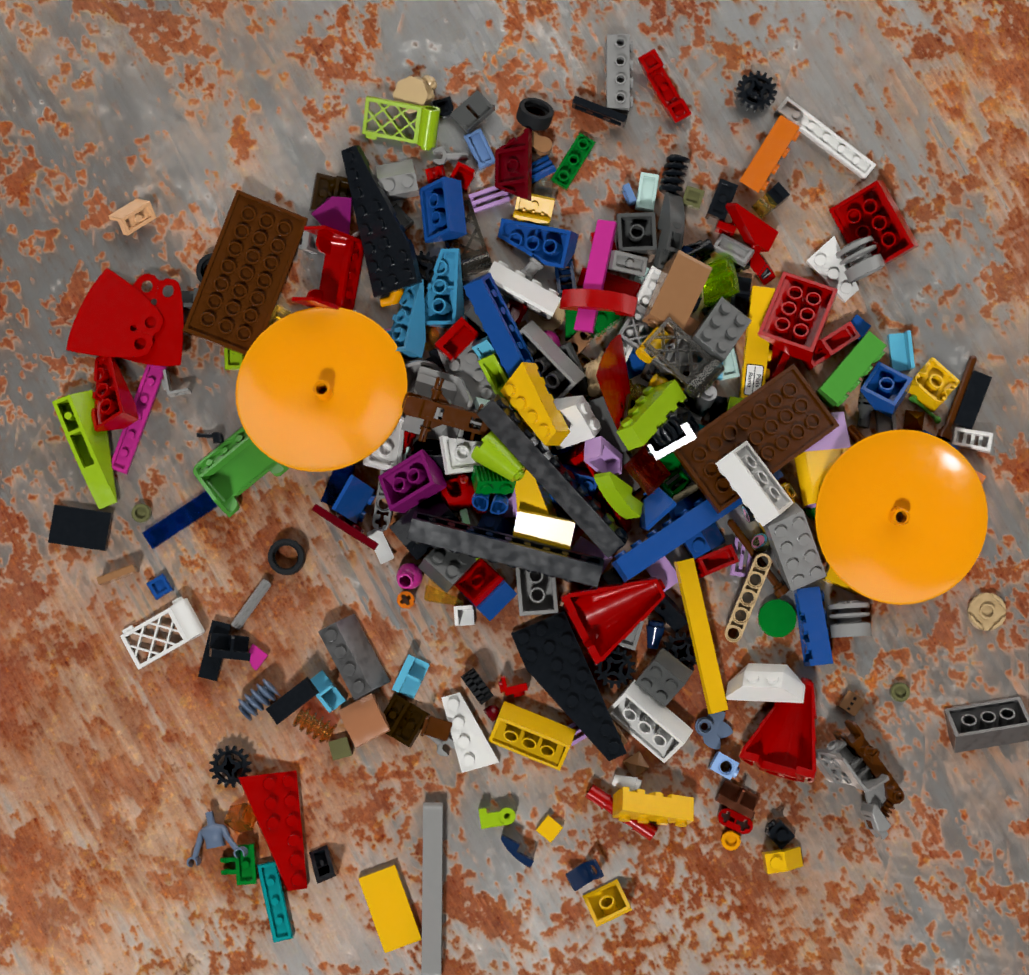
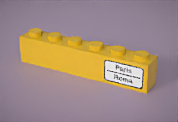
M752 286L750 290L748 318L752 321L746 328L739 398L745 399L763 386L765 380H769L770 369L767 368V361H771L772 350H769V342L759 337L758 332L775 293V288Z

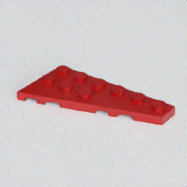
M297 770L237 777L249 801L264 840L269 847L271 856L276 863L286 890L307 889Z

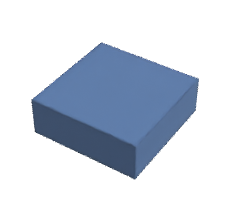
M630 183L623 185L622 193L629 207L635 205L637 199Z

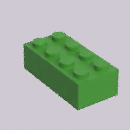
M868 331L815 392L820 400L830 409L835 405L837 407L842 405L849 397L846 393H851L860 384L859 378H863L872 370L873 366L871 364H875L886 353L883 350L887 345Z

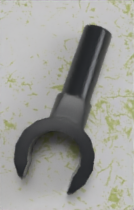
M197 433V437L212 438L213 444L224 442L222 433Z

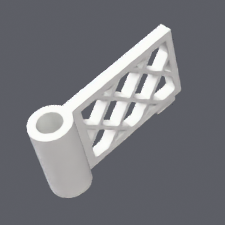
M181 596L172 601L173 605L135 628L131 625L122 630L123 634L120 637L138 670L205 633L187 598L183 599ZM169 613L172 619L170 627L160 625L162 617ZM147 625L156 626L154 636L144 634ZM160 627L169 630L167 640L157 638ZM172 631L179 632L183 640L178 643L170 642ZM132 634L139 635L137 646L131 645L127 637ZM143 637L153 639L150 650L140 647ZM156 640L165 643L164 650L161 653L153 651ZM139 650L149 652L147 661L140 663L138 659Z

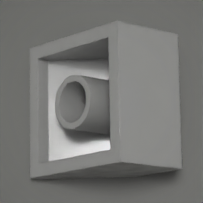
M412 159L375 166L379 186L381 189H384L390 202L420 196Z

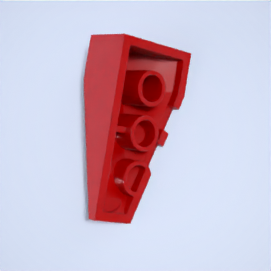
M97 357L94 367L96 392H93L92 396L95 399V407L91 411L94 430L101 432L125 429L139 420L136 404L115 357Z

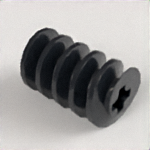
M671 154L666 158L667 164L664 166L665 171L662 174L664 178L661 179L660 183L662 185L659 186V191L663 194L669 192L680 196L677 191H683V188L678 185L685 183L680 177H686L687 174L682 172V170H688V166L684 165V163H689L690 159L681 155Z

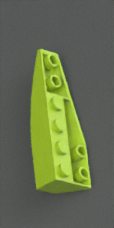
M93 390L69 394L52 401V404L88 488L99 510L118 503L108 431L96 432L94 430L91 411L95 407V399L92 398Z

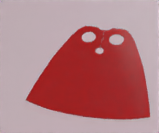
M106 268L89 290L76 315L68 337L66 350L103 357L144 356L149 353L153 345L152 338L154 334L158 333L163 325V317L158 309L140 291ZM148 317L156 319V325L153 328L145 326V320ZM135 325L137 330L131 331L130 327ZM138 338H143L146 341L145 347L141 350L136 349L134 346Z
M143 274L132 286L140 291L150 302L152 299L157 300V304L154 306L163 317V325L160 331L154 334L152 338L153 345L148 354L140 357L120 358L155 366H179L182 359V330L184 327L180 285L174 279L158 280L155 275ZM144 281H151L153 287L150 292L142 290L141 287ZM167 285L172 286L174 289L173 295L170 297L163 295V288ZM148 317L145 320L147 328H153L156 325L154 317ZM132 325L130 327V330L135 331L137 330V327L135 325ZM138 338L134 343L135 348L138 350L143 349L146 345V341L143 338Z
M621 334L614 337L606 348L596 374L604 400L617 430L620 427V419L623 418L626 395L631 394Z

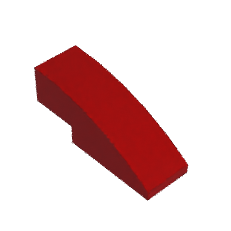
M849 321L822 338L818 343L811 363L803 361V363L810 371L861 336L852 322Z
M732 544L694 560L698 579L739 562Z

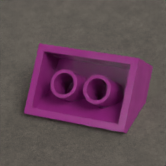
M423 449L378 476L390 511L405 513L447 487L442 470Z

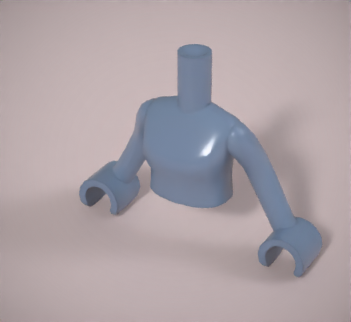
M213 811L206 812L207 825L198 833L193 855L187 859V866L193 867V859L197 866L201 864V858L198 855L203 838L206 843V849L226 845V840L234 850L233 855L236 858L240 857L239 850L242 851L244 857L247 856L248 849L245 846L238 847L224 824L215 823Z

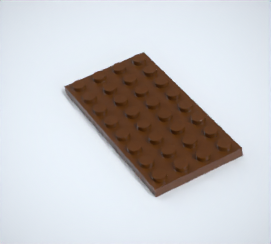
M237 190L182 331L245 356L253 342L267 329L308 218Z
M792 364L699 430L695 440L678 448L673 453L718 514L741 498L731 488L729 481L719 472L715 464L735 448L748 441L770 472L774 474L840 425L795 364Z

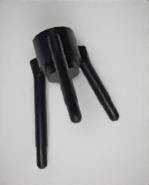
M709 239L699 240L696 243L686 245L690 248L695 247L694 250L686 254L692 256L697 253L699 257L703 256L700 260L703 263L710 259V254L715 251Z

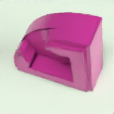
M255 644L251 645L249 662L253 669L257 671L269 655Z

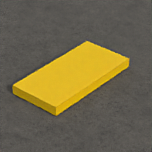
M395 864L358 878L385 953L422 940Z

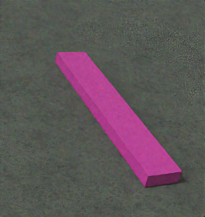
M597 220L583 289L603 290L617 227L616 221ZM578 308L574 330L594 333L598 310Z
M147 364L134 398L139 420L122 430L111 460L112 468L115 471L128 475L162 384L161 379L164 378L163 370H167L165 366Z

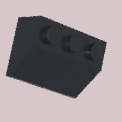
M437 494L411 508L389 527L416 560L432 547L424 543L416 544L407 539L414 511L460 522Z

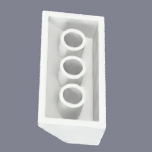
M500 260L498 263L494 261L488 273H491L500 293L525 305L528 309L549 320L561 300L558 296L559 293L550 288L549 290L542 288L540 282L534 279L532 281L526 279V275L518 270L514 272L508 269L509 265Z
M745 441L715 463L719 472L726 477L731 488L738 493L743 504L750 509L755 520L762 526L775 519L794 503L748 441Z
M634 679L609 707V714L613 720L665 763L685 744L694 730L671 710L635 684L636 680Z

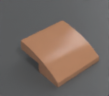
M373 693L338 710L356 748L391 731L385 714L381 712Z

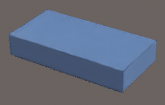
M481 128L464 135V139L479 170L495 164V157Z

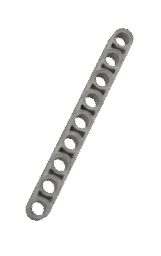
M423 802L421 975H442L443 802Z

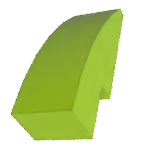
M493 353L478 360L495 395L499 394L500 397L505 398L500 390L509 380V377L501 365L498 355Z
M611 472L594 474V480L604 498L625 520L641 517L643 503L632 495L633 488Z

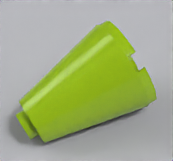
M492 431L481 440L483 443L480 448L478 446L474 448L471 458L475 462L511 482L519 481L525 475V467Z

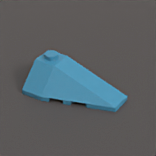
M459 248L440 250L433 269L434 274L431 283L427 286L428 291L424 299L425 326L451 328L460 317L464 318Z
M423 279L422 283L405 288L399 301L401 307L397 315L394 314L392 317L394 321L390 331H386L396 343V351H400L403 359L407 360L422 358L425 350L426 328Z

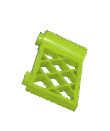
M366 96L362 134H365V138L377 140V137L414 143L421 146L422 150H432V148L436 147L440 108ZM370 102L377 103L381 110L374 114L370 109ZM389 106H396L400 113L392 117L387 108ZM408 109L417 110L416 118L412 121L405 114ZM381 112H384L389 118V121L384 125L376 117ZM400 115L408 123L403 128H400L395 121ZM372 119L380 127L376 131L367 130L368 122ZM391 122L398 130L394 134H389L384 128ZM410 126L414 131V138L407 137L403 130Z

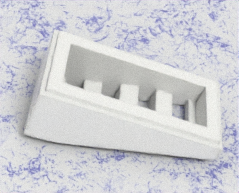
M955 427L952 445L978 452L991 453L994 433ZM960 433H964L962 443H958ZM968 434L971 435L970 444H966ZM975 436H979L977 446L974 445ZM983 437L987 438L985 447H982Z

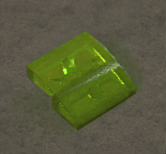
M729 254L708 264V266L712 267V270L703 287L704 304L710 307L721 297L726 299L739 293L740 290L735 266Z

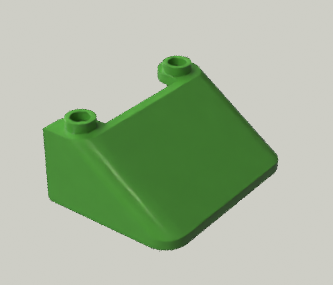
M241 427L198 462L193 469V473L212 500L230 518L240 508L236 500L239 495L270 471L275 476H281L289 468L277 463L261 452L246 434L244 428Z

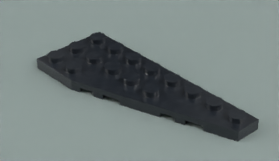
M354 145L342 150L341 153L374 298L422 283L414 245L411 239L407 238L404 226L400 225L396 217L397 213L384 189L380 188L377 176L373 175L369 167L370 163L361 146Z
M562 611L511 633L526 670L579 727L608 761L627 754L565 612Z

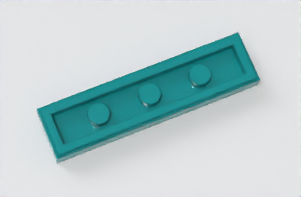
M271 861L258 864L257 868L273 942L294 938L281 877L276 863Z

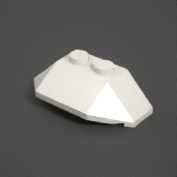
M748 663L728 682L726 700L804 703L806 687L786 664Z

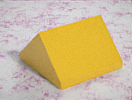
M618 879L582 896L596 927L632 910Z

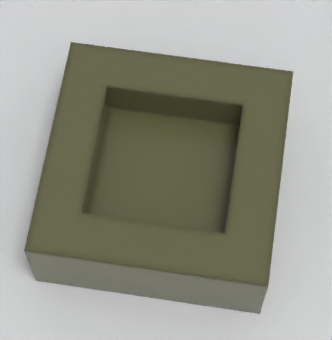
M687 186L683 196L684 206L699 210L705 191Z
M348 736L328 742L333 761L352 756Z

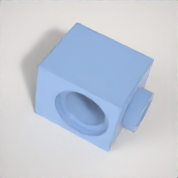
M716 751L708 768L731 780L732 777L735 778L740 770L738 767L740 763ZM724 761L730 763V769L726 772H723L720 768L721 763Z

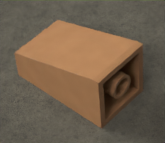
M678 250L664 265L642 321L652 328L660 327L670 337L676 338L683 332L711 273L712 267Z

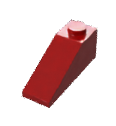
M727 203L725 207L744 242L751 246L750 248L754 249L756 253L769 252L779 232L738 203Z

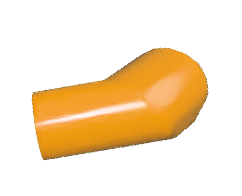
M404 290L390 293L388 297L379 298L381 308L398 304Z

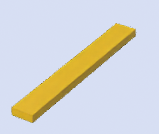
M694 558L674 562L708 714L728 710Z

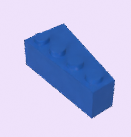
M820 586L797 589L794 591L803 664L804 666L833 664L829 630L826 625L827 614L822 603L824 602L823 590H820Z

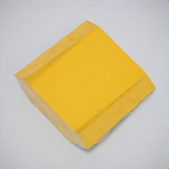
M931 357L913 377L908 393L916 395L917 400L930 411H935L957 387L960 380L934 357Z

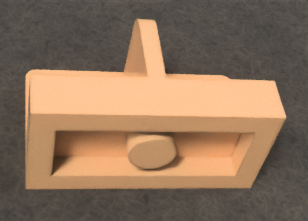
M135 199L110 214L109 219L118 221L123 235L128 236L156 219V215L150 201Z

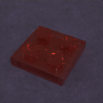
M645 445L623 467L649 496L671 473L659 459L656 460L654 456L649 455L646 449L647 445Z

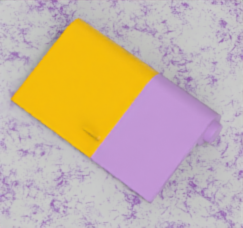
M844 411L830 412L840 426L794 458L803 507L806 509L816 507L818 493L827 472L839 456L851 447Z

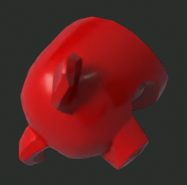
M471 472L462 473L456 478L447 480V487L441 490L452 512L473 507L476 513L485 514L484 511L477 510L472 504V497L475 491L471 480Z

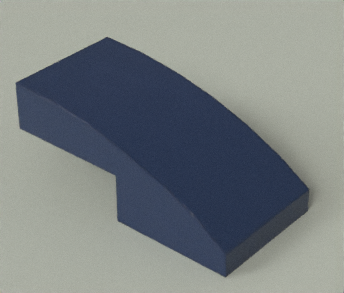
M502 834L501 841L507 850L518 861L531 868L534 859L517 851L520 843Z

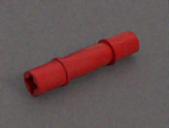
M592 784L585 797L599 806L600 809L604 808L613 815L612 795ZM632 819L629 822H623L632 827L631 830H635L649 841L658 830V827L651 822L642 824Z

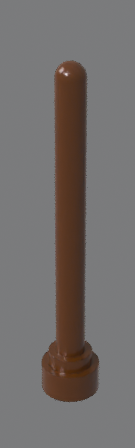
M975 355L969 357L945 425L938 430L936 435L946 442H951L952 426L977 361Z
M729 519L727 524L754 559L758 552L751 547V542L733 519ZM761 556L757 559L759 566L767 565ZM769 569L766 577L773 585V593L778 599L786 594L789 588L786 583L779 582Z

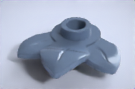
M723 711L708 714L707 717H701L695 723L696 732L703 736L704 743L712 749H720V739L728 737L733 733L732 728L726 722H723L725 718V712ZM702 723H707L708 728L706 730L701 729Z

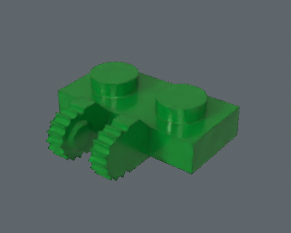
M255 843L238 845V847L245 846L248 849V855L245 857L242 851L239 850V858L234 856L220 858V862H235L236 869L227 868L221 870V875L236 874L237 885L257 884Z

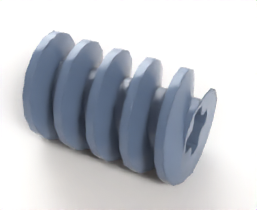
M264 678L262 679L263 686L258 683L256 684L257 691L252 688L250 689L251 696L246 693L244 694L245 701L240 698L238 699L240 704L238 708L249 721L252 720L251 714L254 716L258 715L257 709L260 711L264 710L263 704L266 706L270 705L269 699L276 700L275 694L281 696L277 689Z

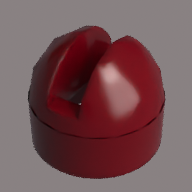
M495 705L487 706L483 710L492 722L498 718L500 713L499 708Z

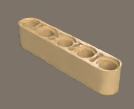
M761 552L756 554L725 628V637L729 642L739 641L746 628L772 561L767 553ZM760 556H765L768 559L766 566L761 567L757 564V559ZM753 574H758L761 577L758 584L750 582V577ZM746 592L752 593L754 596L753 600L745 602L742 599L743 594ZM738 610L745 611L746 617L743 620L736 619L735 613ZM736 628L739 631L738 636L731 638L728 635L729 629Z

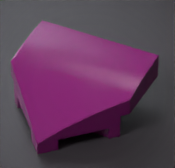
M331 196L314 210L311 215L320 225H326L349 235L352 198Z

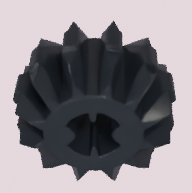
M675 415L667 416L666 422L657 427V432L652 436L653 440L659 446H664L678 439L683 433L680 419Z

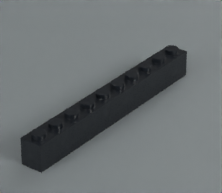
M497 394L477 413L479 418L608 558L626 545L628 540L626 531L614 522L611 514L606 513L601 508V504L597 499H593L588 494L587 488L583 484L578 483L574 474L562 465L560 458L553 455L549 451V447L545 446L537 438L529 426H526L522 421V417L509 407V403L505 398Z
M414 511L407 537L408 540L416 544L424 543L436 549H448L452 553H463L472 558L487 559L491 563H503L511 568H523L531 573L538 572L547 577H558L567 582L582 583L586 587H598L604 564V558Z

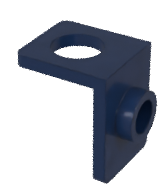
M592 859L566 873V877L573 890L577 891L591 881L604 877V874L596 859ZM591 865L596 868L597 874L593 871Z

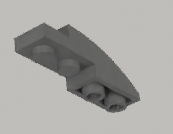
M665 192L657 226L661 233L653 266L658 269H663L664 265L678 250H682L685 228L683 198L669 192Z

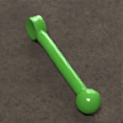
M912 394L909 397L910 402L916 403L934 419L935 423L941 422V417L934 415L919 402L916 395Z

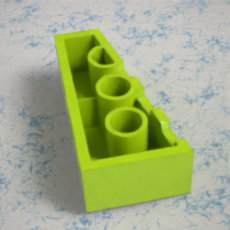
M676 379L655 387H646L642 391L640 398L635 401L633 408L628 411V416L620 423L621 426L616 431L628 451L644 446L657 432V427L666 422V415L676 411L678 408L676 404L685 401L687 397Z

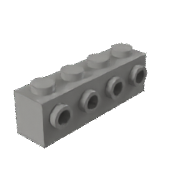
M607 34L606 108L619 113H629L630 107H633V96H630V89H633V77H630V71H633V59H630V52H633V41H630V34Z

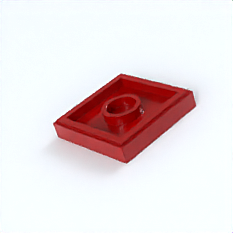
M481 558L454 586L477 607L504 579Z

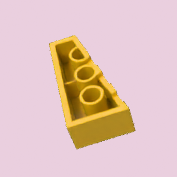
M522 362L500 392L545 446H559L570 433V430L560 410H557L554 404L555 400L545 386L544 378L540 377L537 371L539 369L537 364Z
M623 786L613 794L612 818H618V821L629 822L632 819L642 824L654 821L657 825L675 823L677 827H687L688 824L694 821V798L674 794L664 797L662 792L645 794L643 789L629 791V787Z

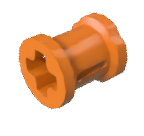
M403 591L398 595L397 603L400 607L409 609L414 605L415 598L412 593ZM403 595H405L406 597H411V599H409V605H407L406 603H401V601H403Z

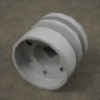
M872 236L854 240L835 254L837 259L847 257L840 262V265H847L849 263L851 265L844 272L849 283L863 279L886 266L881 254L871 255V252L877 248V245L867 247V245L874 241Z
M851 600L839 601L828 605V610H837L838 614L829 615V618L838 619V623L830 625V638L872 636L871 623L862 622V617L869 616L870 612H861V608L870 607L869 602Z

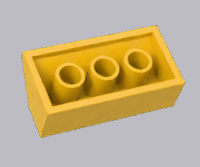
M504 701L488 742L560 771L571 747L576 730Z

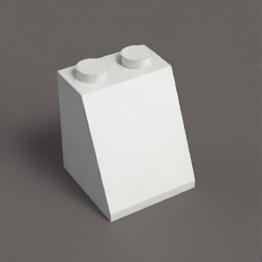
M583 395L554 399L557 410H560L570 430V433L559 446H555L557 450L596 437L602 427Z

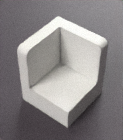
M473 605L454 606L455 626L475 625Z

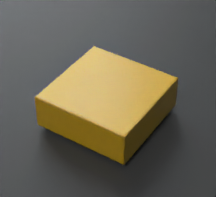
M547 815L536 831L551 843L563 827Z

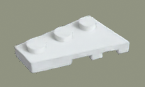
M833 236L806 263L827 286L838 289L837 296L845 303L859 288L856 282L849 283L844 273L849 266L848 264L840 265V262L845 258L837 259L835 254L841 249L835 236Z

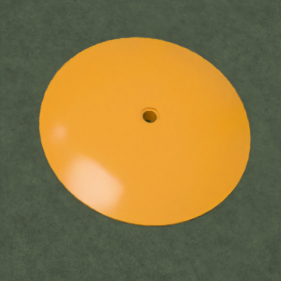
M314 307L294 312L279 319L263 331L253 342L238 372L235 392L236 406L246 434L257 448L269 458L286 467L300 471H334L365 459L389 438L403 413L402 403L407 393L408 381L405 363L401 352L396 351V343L375 321L363 314L345 308L336 310ZM327 388L324 394H319L321 389Z
M914 430L880 432L868 436L849 447L839 456L827 472L818 493L815 509V526L818 542L833 572L857 593L878 602L897 605L925 602L940 596L959 583L975 564L982 550L988 525L985 492L972 465L956 448L946 441ZM898 512H901L903 515V519L900 522L896 520Z

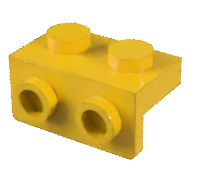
M532 193L531 201L517 197L513 218L520 222L530 221L535 222L536 225H550L555 198Z

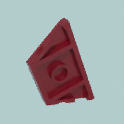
M526 128L523 130L524 133L517 138L513 137L506 145H502L495 150V187L531 201L532 130Z
M317 504L312 508V511L371 549L375 550L379 545L364 535V530L353 523L352 526L347 524L348 520L339 513L333 515Z

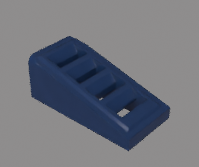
M572 259L566 266L570 267V269L559 270L557 267H554L557 291L560 298L562 297L563 290L577 289ZM571 274V276L568 277H560L561 275ZM572 282V284H567V285H561V284H560V283Z

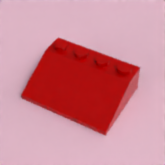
M876 180L829 209L847 244L859 238L872 236L874 241L867 245V247L876 244L877 248L871 252V255L881 254L885 264L919 246L883 180Z
M783 271L759 329L758 336L790 356L811 363L835 303L838 289Z

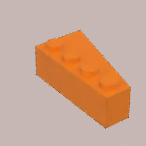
M780 115L739 181L758 193L760 190L765 191L770 183L767 179L771 173L775 175L780 167L778 164L781 157L785 159L790 151L788 146L792 141L795 142L801 134L799 131L800 126Z

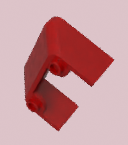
M326 225L304 226L305 231L317 235L316 247L319 252L325 254L319 290L311 289L306 297H292L291 301L310 308L322 307L336 310L345 308L353 310L364 252L361 240Z

